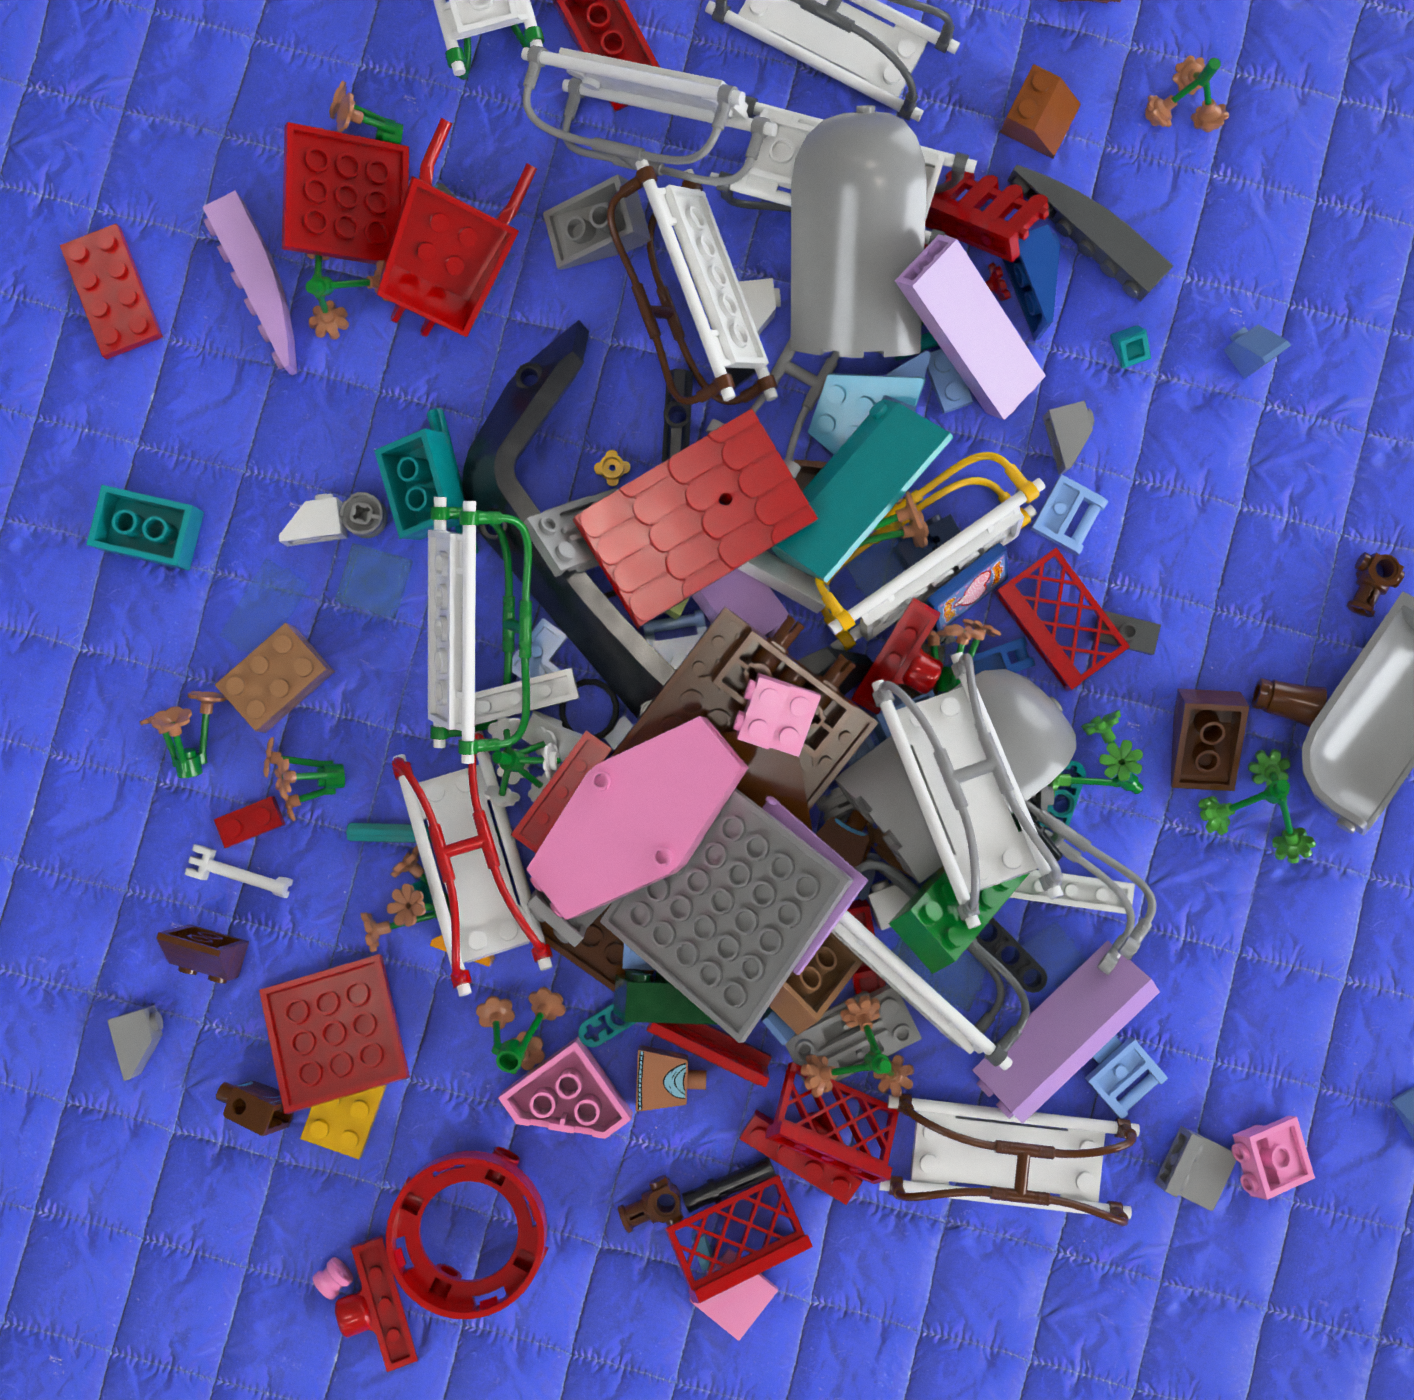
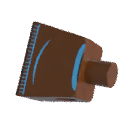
M853 810L846 823L836 817H830L816 833L822 841L835 850L840 857L844 858L854 868L866 862L871 849V837L862 832L868 821L859 811Z
M249 1081L235 1086L224 1082L216 1093V1100L226 1104L223 1112L225 1118L261 1136L288 1128L294 1113L284 1114L278 1089L256 1081Z

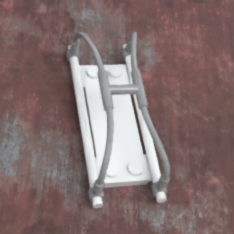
M533 45L530 48L524 47L521 53L522 59L529 63L523 82V107L526 115L538 128L552 136L563 139L569 150L584 157L612 162L613 165L637 170L635 163L638 160L642 161L645 159L648 161L649 166H653L658 176L664 174L699 184L722 186L741 180L751 169L754 160H757L763 139L767 136L774 137L778 131V125L772 123L768 118L755 116L754 119L749 118L746 112L748 104L745 102V92L738 91L737 87L727 85L723 80L561 47L559 53L548 52L544 47ZM545 65L567 69L566 72L574 76L570 80L564 79L562 83L563 91L569 93L563 114L565 118L562 130L542 121L531 107V91L535 89L541 67H545ZM588 96L712 123L711 127L713 130L709 139L699 151L686 156H669L647 152L641 147L595 137L591 139L571 134L570 125L571 121L575 119L580 99ZM725 126L750 131L752 134L745 154L746 161L742 168L731 176H701L665 167L663 164L683 165L702 159L714 147L720 132L724 130ZM574 143L592 147L593 150L579 147Z
M958 652L951 656L953 662L951 668L955 678L960 679L963 686L958 689L915 703L903 689L893 682L878 680L871 685L874 690L872 696L876 706L881 707L958 901L959 907H957L960 918L962 921H966L968 929H972L981 925L978 915H980L978 903L980 890L1038 869L1041 874L1039 878L1044 891H1048L1052 900L1063 896L1060 888L1063 885L1061 881L1063 874L1055 857L1038 835L976 686L972 656L968 653ZM892 692L904 702L906 707L895 710L893 705L895 699ZM974 724H976L980 736L978 735ZM1004 795L1012 811L1014 812L1016 818L1019 821V824L1022 829L1021 832H1018V829L1008 808Z

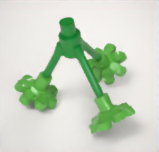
M1119 710L1104 715L1102 719L1100 716H1096L1090 723H1085L1081 726L1087 735L1100 733L1104 743H1108L1106 749L1109 755L1102 754L1099 762L1104 766H1108L1104 774L1110 779L1071 777L1070 774L1060 773L1048 784L1054 790V798L1055 791L1058 790L1059 786H1070V784L1121 787L1125 791H1131L1134 794H1139L1143 790V785L1136 776L1142 771V766L1137 761L1143 758V752L1140 749L1131 751L1132 742L1129 740H1123L1121 748H1118L1114 741L1116 737L1111 728L1119 723L1118 718L1121 717Z
M1272 749L1269 756H1267L1264 750H1259L1255 753L1258 762H1250L1248 770L1256 773L1252 776L1254 783L1259 785L1266 782L1267 787L1264 791L1234 804H1220L1214 796L1201 799L1198 804L1202 809L1200 811L1201 819L1203 821L1208 820L1205 827L1209 833L1217 830L1219 835H1223L1228 832V826L1230 825L1228 816L1235 814L1236 810L1265 799L1269 803H1277L1280 805L1286 829L1282 831V837L1276 836L1272 840V846L1277 848L1275 850V857L1278 860H1282L1288 856V862L1298 863L1299 855L1304 858L1312 855L1313 852L1310 848H1314L1316 842L1313 837L1307 836L1304 828L1299 827L1295 829L1292 826L1286 797L1290 788V784L1287 781L1289 774L1284 771L1291 766V762L1286 757L1281 759V752L1277 749Z

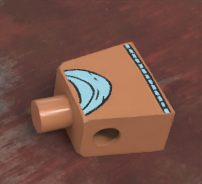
M639 1045L636 1111L686 1105L687 1089L706 1090L707 1071L688 1070V1055Z

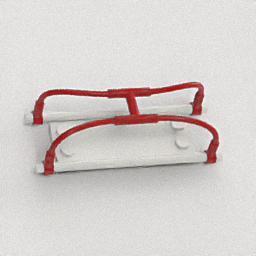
M483 731L475 732V739H487L484 738ZM491 751L475 754V763L468 764V768L422 782H418L413 775L411 763L406 761L405 755H396L392 761L395 779L400 782L451 965V981L453 988H457L459 997L472 993L470 988L472 979L469 970H465V962L476 961L529 944V942L534 947L531 949L534 962L539 964L540 971L552 968L550 958L553 955L550 945L546 944L540 922L530 913V907L527 905L531 892L515 838L511 836L512 828L506 808L498 807L491 803L521 903L520 905H518L488 805V800L490 799L484 797V792L487 791L488 786L494 785L499 787L489 754ZM476 757L478 758L479 765H476ZM426 819H427V823H428V826H429V827H428V830H429V833H430V838H431L432 846H433L434 853H435V856H436V860H437V863H438V867H439V870H440V873H441V876H442L443 883H445L446 890H447V893H448L449 903H450V913H449V910H448V906H447L446 899H445V896H444L443 888H442V885H441V881H440L439 874H438V871H437V867H436V864H435L434 856H433V853H432V849H431L430 842H429V839H428V835H427V832H426L425 824H424V821H423V820H426Z

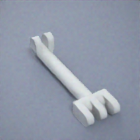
M197 844L193 845L192 851L203 854L202 859L190 856L188 862L199 866L198 870L186 868L185 875L200 880H207L209 873L212 872L271 891L276 896L288 898L290 892L287 890L289 886H292L293 879L278 877L275 880L215 861L214 857L217 850Z

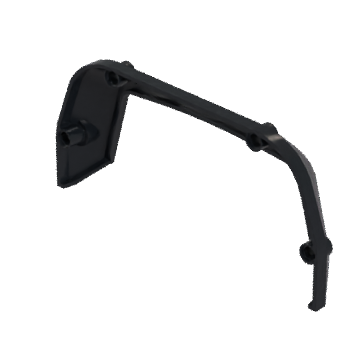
M579 320L529 362L521 365L516 370V374L505 386L469 448L463 468L462 487L465 501H476V510L500 511L502 514L515 516L523 522L528 517L540 514V511L517 480L515 473L516 463L572 384L584 363L583 359L589 331ZM527 376H537L538 381L533 386L523 385V381ZM502 522L503 530L509 543L512 572L523 583L524 544L522 535L515 525ZM490 524L476 525L483 538L503 560L498 535H490L488 532ZM531 541L532 570L530 593L635 717L639 719L675 672V669L622 616L585 571L577 572L573 570L569 572L566 570L562 575L555 577ZM829 646L797 660L817 676H824L839 654L856 665L855 669L850 672L839 686L840 693L843 695L862 681L873 663L865 654L830 648Z

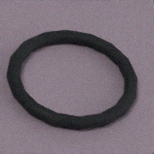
M598 679L580 680L576 682L577 688L584 685H596L604 689L611 698L613 715L609 725L602 732L594 735L598 739L604 738L614 729L619 718V702L616 693L608 684ZM567 702L560 703L559 717L562 721V726L574 731L568 724L565 715Z

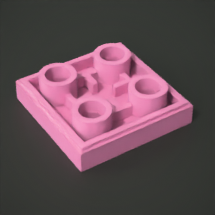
M728 1248L718 1261L729 1264L734 1261L736 1253ZM715 1264L713 1271L721 1268L722 1266ZM760 1273L701 1303H693L691 1297H689V1301L739 1341L778 1292V1287Z

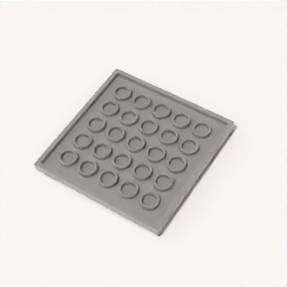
M735 788L692 857L681 870L613 901L600 922L738 1043L746 1041L854 879Z

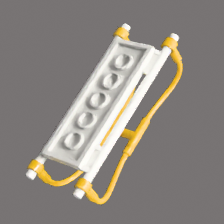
M980 452L960 460L920 490L916 489L910 493L917 511H922L948 493L968 485H983L990 488L999 496L998 500L1001 504L848 611L842 607L832 592H828L824 584L829 586L832 579L843 567L870 546L879 544L881 541L857 548L827 583L815 577L817 589L822 596L821 600L826 605L821 610L824 622L837 639L830 644L831 648L848 651L856 645L855 641L861 637H864L868 642L898 621L913 597L924 603L930 595L994 545L1000 542L1005 546L1017 538L1020 530L1031 523V518L1037 515L1032 505L1024 509L1019 506L1025 502L1029 504L1039 497V492L1046 488L1044 482L1040 478L1033 482L1028 481L1015 464H1011L1005 457L997 453ZM981 460H992L999 463L1018 489L1017 493L1010 496L1007 491L1004 492L999 485L989 479L969 477L953 482L923 500V496L962 468ZM906 497L901 499L902 502L900 504H895L884 518L894 515L896 510L904 508L906 506ZM908 519L901 523L898 520L876 529L870 536L899 530L901 526L906 525L910 520ZM860 618V624L848 632L847 630L856 625L855 621Z

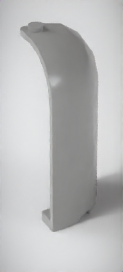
M873 105L856 106V112L842 113L824 119L806 136L795 158L791 183V350L813 355H823L825 352L839 351V357L864 358V352L881 353L883 357L920 354L922 320L895 280L919 256L925 246L927 192L925 159L917 136L904 119L890 113L875 112V106Z
M1405 592L1400 594L1310 726L1302 746L1303 775L1313 795L1329 813L1338 819L1336 825L1351 834L1356 831L1364 836L1371 829L1414 768V597Z
M1007 669L984 670L975 675L976 686L1023 799L1026 802L1050 784L1069 765L1076 751V734L1063 715L1060 703L1054 697H1048L1031 680ZM960 683L959 685H957V686H956L955 688H953L952 690L958 689V688L963 687V686H962V684ZM974 724V725H975V728H976V730H977V733H978V735L980 736V734H979V732H978V729H977V726H976V724ZM891 735L835 777V781L848 802L863 815L870 825L875 823L883 834H887L882 838L883 841L893 852L903 869L921 883L941 868L943 863ZM1004 795V798H1005V800H1006V803H1007V805H1008V808H1009L1010 812L1012 813L1013 811H1012V809H1011V807H1010V805H1009V803H1008V801H1007V799H1006V797H1005V795Z

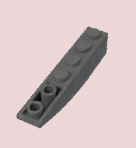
M1016 165L1007 180L1010 185H1020L1023 189V196L1028 200L1037 194L1047 196L1049 206L1048 218L1055 224L1057 231L1065 237L1069 236L1077 244L1079 251L1087 257H1092L1100 265L1102 272L1108 277H1114L1122 285L1124 292L1130 297L1137 298L1141 302L1173 267L1167 259L1135 230L1104 206L1051 177L1020 165Z

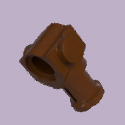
M1362 553L1355 564V569H1357L1356 584L1359 588L1353 600L1348 601L1346 607L1356 614L1373 617L1375 614L1374 607L1379 596L1385 595L1390 586L1396 588L1402 582L1405 572L1402 571L1404 566L1400 565L1398 560L1392 555ZM1377 563L1383 568L1384 573L1382 577L1376 572Z
M666 1175L652 1180L649 1183L650 1190L641 1194V1200L627 1206L623 1204L618 1206L619 1216L627 1233L632 1232L633 1227L649 1220L653 1224L656 1222H666V1225H672L684 1218L681 1211L680 1190L671 1183L669 1178L667 1179ZM663 1194H669L673 1196L675 1202L671 1206L666 1207L659 1203L658 1198Z

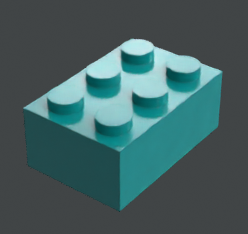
M424 428L374 450L399 539L422 540L428 537V530H434V520L430 519V506H434V497H447V507H463L464 498L445 432ZM459 519L447 520V529L459 525Z
M101 485L86 545L100 551L190 571L204 512L193 505Z

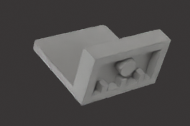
M1180 1126L1155 1179V1183L1165 1192L1175 1197L1180 1195L1213 1211L1237 1160L1234 1158L1231 1150Z

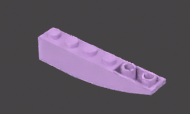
M233 191L203 206L208 217L203 221L212 237L217 235L221 243L217 246V249L225 263H231L234 271L230 274L239 290L244 288L248 298L244 299V302L252 316L257 315L261 322V325L257 326L260 334L266 343L271 341L275 349L271 355L279 369L285 368L293 376L297 374L295 340L282 282L272 256L249 210L238 193Z

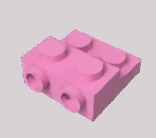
M758 673L755 681L750 679L744 694V698L748 699L745 711H738L733 725V729L737 730V739L762 748L769 749L770 747L799 757L821 697L820 693Z
M1286 1116L1268 1125H1254L1232 1135L1235 1142L1231 1148L1232 1154L1241 1163L1244 1173L1240 1178L1241 1185L1251 1197L1268 1200L1315 1178L1297 1117Z

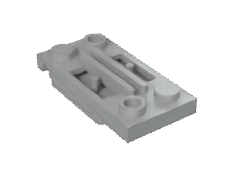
M617 488L593 496H586L526 518L524 524L528 528L531 541L555 577L562 575L566 570L569 572L573 570L583 572L599 566V563L575 525L573 518L586 508L617 491Z
M886 985L871 993L864 991L851 997L857 1003H859V999L863 995H868L870 1000L877 998L880 1001V1016L877 1020L871 1021L873 1024L871 1030L881 1053L887 1057L922 1039L901 995L890 985ZM845 1001L827 1009L817 1023L799 1035L795 1033L785 1044L794 1063L801 1066L808 1064L806 1056L809 1054L816 1055L817 1057H827L828 1066H835L836 1068L864 1062L865 1055L870 1052V1045L865 1032L861 1031L859 1025L850 1028L840 1017V1012L848 1009ZM854 1073L837 1075V1078L833 1080L840 1081Z

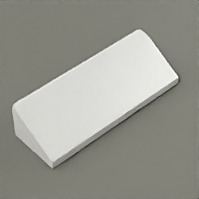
M768 551L737 568L815 613H819L826 606L821 600L822 596L817 589L815 578L784 563L780 558ZM824 584L829 592L830 587Z

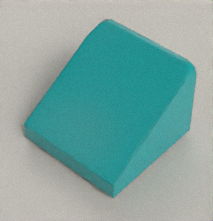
M1136 325L1110 335L1121 368L1151 359L1146 329Z

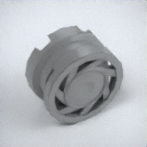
M357 492L352 494L349 499L343 502L340 508V517L343 525L348 531L360 538L378 536L387 524L388 514L385 506L369 493Z
M840 787L831 790L827 797L823 795L817 800L816 805L819 811H823L825 814L823 817L825 823L830 817H836L844 822L853 810H857L848 802Z

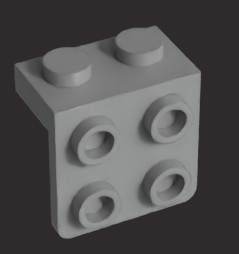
M537 889L531 894L527 905L530 907V913L538 921H546L554 929L553 932L563 943L569 942L572 946L576 947L584 938L586 929L612 902L577 918L568 920L557 916L550 907V899L544 892L541 893Z

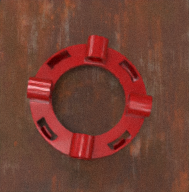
M495 1147L492 1154L482 1151H459L446 1154L426 1164L412 1178L408 1177L389 1214L386 1228V1252L389 1265L398 1284L413 1301L426 1310L452 1319H476L492 1315L517 1300L531 1284L549 1248L546 1246V1212L535 1185L517 1167L520 1158L513 1152L502 1147ZM459 1182H479L496 1189L510 1203L517 1219L518 1238L512 1256L498 1271L480 1279H461V1273L453 1267L441 1263L435 1266L427 1256L421 1240V1220L427 1204L439 1191ZM405 1236L407 1251L414 1265L407 1269L404 1267L406 1261L402 1248H397L396 1239ZM504 1286L505 1297L498 1299L497 1296L480 1301V1305L476 1304L474 1296L488 1294Z

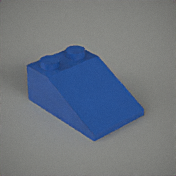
M1049 224L1029 231V236L1025 240H1018L1020 255L1013 262L1002 259L1034 341L1039 340L1053 322L1060 242L1056 233L1051 232Z

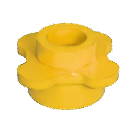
M608 450L601 461L594 465L595 473L602 475L607 480L609 486H617L619 479L631 470L629 462L623 461L615 450ZM610 466H615V470L611 471L609 469Z

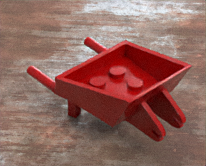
M443 118L440 119L421 162L419 179L414 176L411 177L383 263L377 295L396 304L390 320L394 323H397L404 310L408 309L425 317L420 331V335L424 337L429 335L435 323L467 337L519 233V230L508 224L517 215L537 168L526 163L508 204L495 218L432 186L434 165L452 126L451 122Z

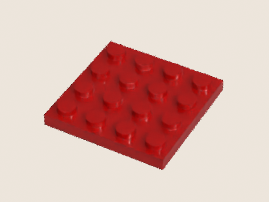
M287 122L284 127L282 249L375 265L378 261L385 260L408 190L409 146Z
M377 954L259 990L284 1114L294 1113L410 1078L382 955Z

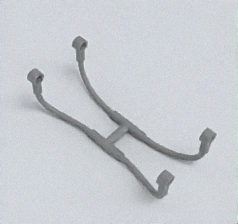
M790 338L770 375H774L777 385L785 372L811 387L802 403V409L794 425L786 457L783 460L793 479H795L801 469L793 461L801 428L808 412L813 409L821 395L827 375L833 373L837 366L839 351H834L831 357L826 359L825 364L816 376L791 362L796 351L791 350ZM760 395L750 407L755 413L765 402V395ZM712 419L706 432L709 434L724 424Z
M1027 800L1025 804L1028 811L1037 817L1036 820H1039V822L1054 831L1052 833L1046 829L1044 832L1060 850L1062 855L1073 863L1077 862L1105 883L1117 895L1125 908L1127 915L1126 928L1123 934L1118 936L1097 966L1098 969L1109 975L1118 963L1121 955L1128 960L1134 956L1143 938H1145L1152 927L1151 922L1156 913L1155 896L1146 882L1137 874L1091 845V841L1044 809L1040 810ZM1064 840H1067L1083 852L1087 851L1114 868L1142 890L1148 902V909L1145 917L1140 919L1135 928L1134 910L1123 890L1109 876L1082 857L1081 852L1067 844Z

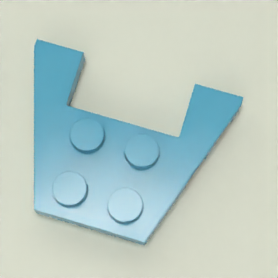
M830 373L827 375L807 433L831 453L835 454L867 418L872 406L884 399L885 396L916 406L926 378L920 376L899 377L893 375L873 376L866 374Z

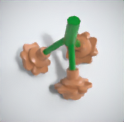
M1189 55L1184 62L1176 64L1175 70L1178 73L1173 75L1172 80L1178 85L1179 92L1175 96L1170 95L1165 100L1157 95L1153 96L1150 94L1147 107L1145 108L1147 120L1153 126H1172L1171 110L1178 105L1177 102L1187 94L1194 95L1198 89L1203 87L1205 100L1202 102V106L1197 107L1196 113L1191 115L1194 128H1201L1207 133L1214 129H1219L1224 124V120L1229 118V113L1226 111V105H1217L1214 99H1211L1210 80L1220 68L1221 62L1217 58H1211L1205 66L1203 58L1198 57L1195 60L1194 56Z

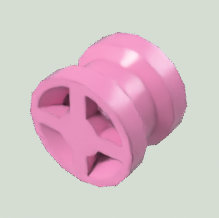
M332 1257L327 1262L326 1268L323 1271L319 1270L314 1274L313 1282L323 1296L334 1300L339 1295L340 1289L343 1286L347 1287L353 1282V1275L340 1259Z

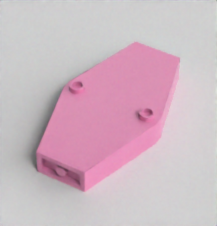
M701 716L596 764L587 772L526 868L532 876L530 878L532 885L539 892L546 894L551 901L550 907L557 916L568 920L577 918L677 873L688 863L749 767L710 720Z

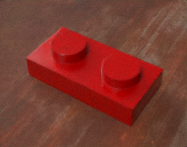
M270 796L214 819L224 848L232 847L286 825L275 796Z

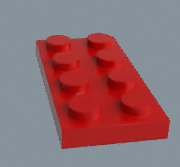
M117 223L60 245L102 357L109 359L163 338L122 229Z

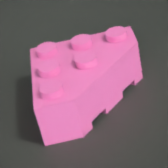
M579 1036L504 1089L498 1097L509 1115L518 1125H533L545 1127L549 1130L567 1133L575 1132L606 1139L631 1121L633 1111L587 1046L581 1042Z

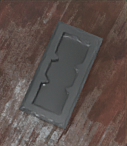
M1104 611L1129 644L1128 650L1154 655L1161 624ZM1102 623L1101 630H1107V628ZM1093 633L1092 641L1095 639V633ZM1100 634L1099 643L1119 647L1112 635Z

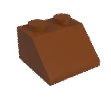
M1033 64L1006 116L1000 133L1053 159L1081 104L1061 77Z

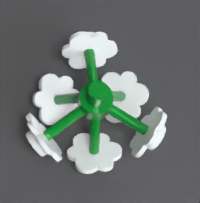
M501 717L497 722L491 723L488 726V732L492 735V739H507L515 734L521 720L518 718ZM540 726L531 735L533 745L521 750L512 749L511 745L505 747L503 751H495L492 755V760L500 766L497 769V774L502 777L500 787L488 786L487 791L484 792V797L490 799V802L498 807L514 806L515 802L520 800V795L511 792V789L507 788L508 783L515 785L520 781V778H526L532 783V789L528 792V797L534 803L560 767V753L558 752L557 742L552 731H546L543 726ZM536 751L542 757H529L527 754ZM530 764H543L545 772L542 776L534 777L527 768Z

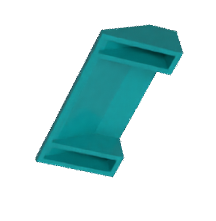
M886 399L877 402L870 409L867 418L802 491L818 519L771 549L784 563L827 583L953 439V435L898 402Z

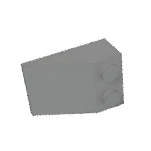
M617 174L543 212L558 269L563 270L619 255L608 227L607 209L610 200L619 191L620 186L629 180ZM636 191L627 198L623 197L615 209L616 227L626 253L651 241L639 194Z

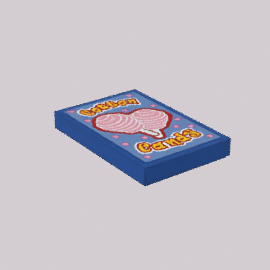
M1000 542L927 598V605L941 613L933 627L934 631L943 630L945 626L950 625L1008 579L1007 549Z

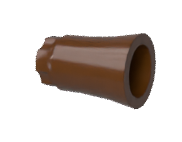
M1261 678L1253 692L1252 707L1296 721L1310 728L1326 704L1327 689L1325 687L1304 686Z

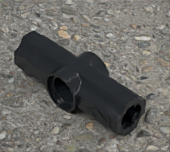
M686 369L670 370L679 393L684 397H691L693 391V371ZM667 385L662 463L687 448L690 443L692 405H684L677 402L671 395ZM679 411L685 414L686 419L681 423H673L669 419L670 415Z

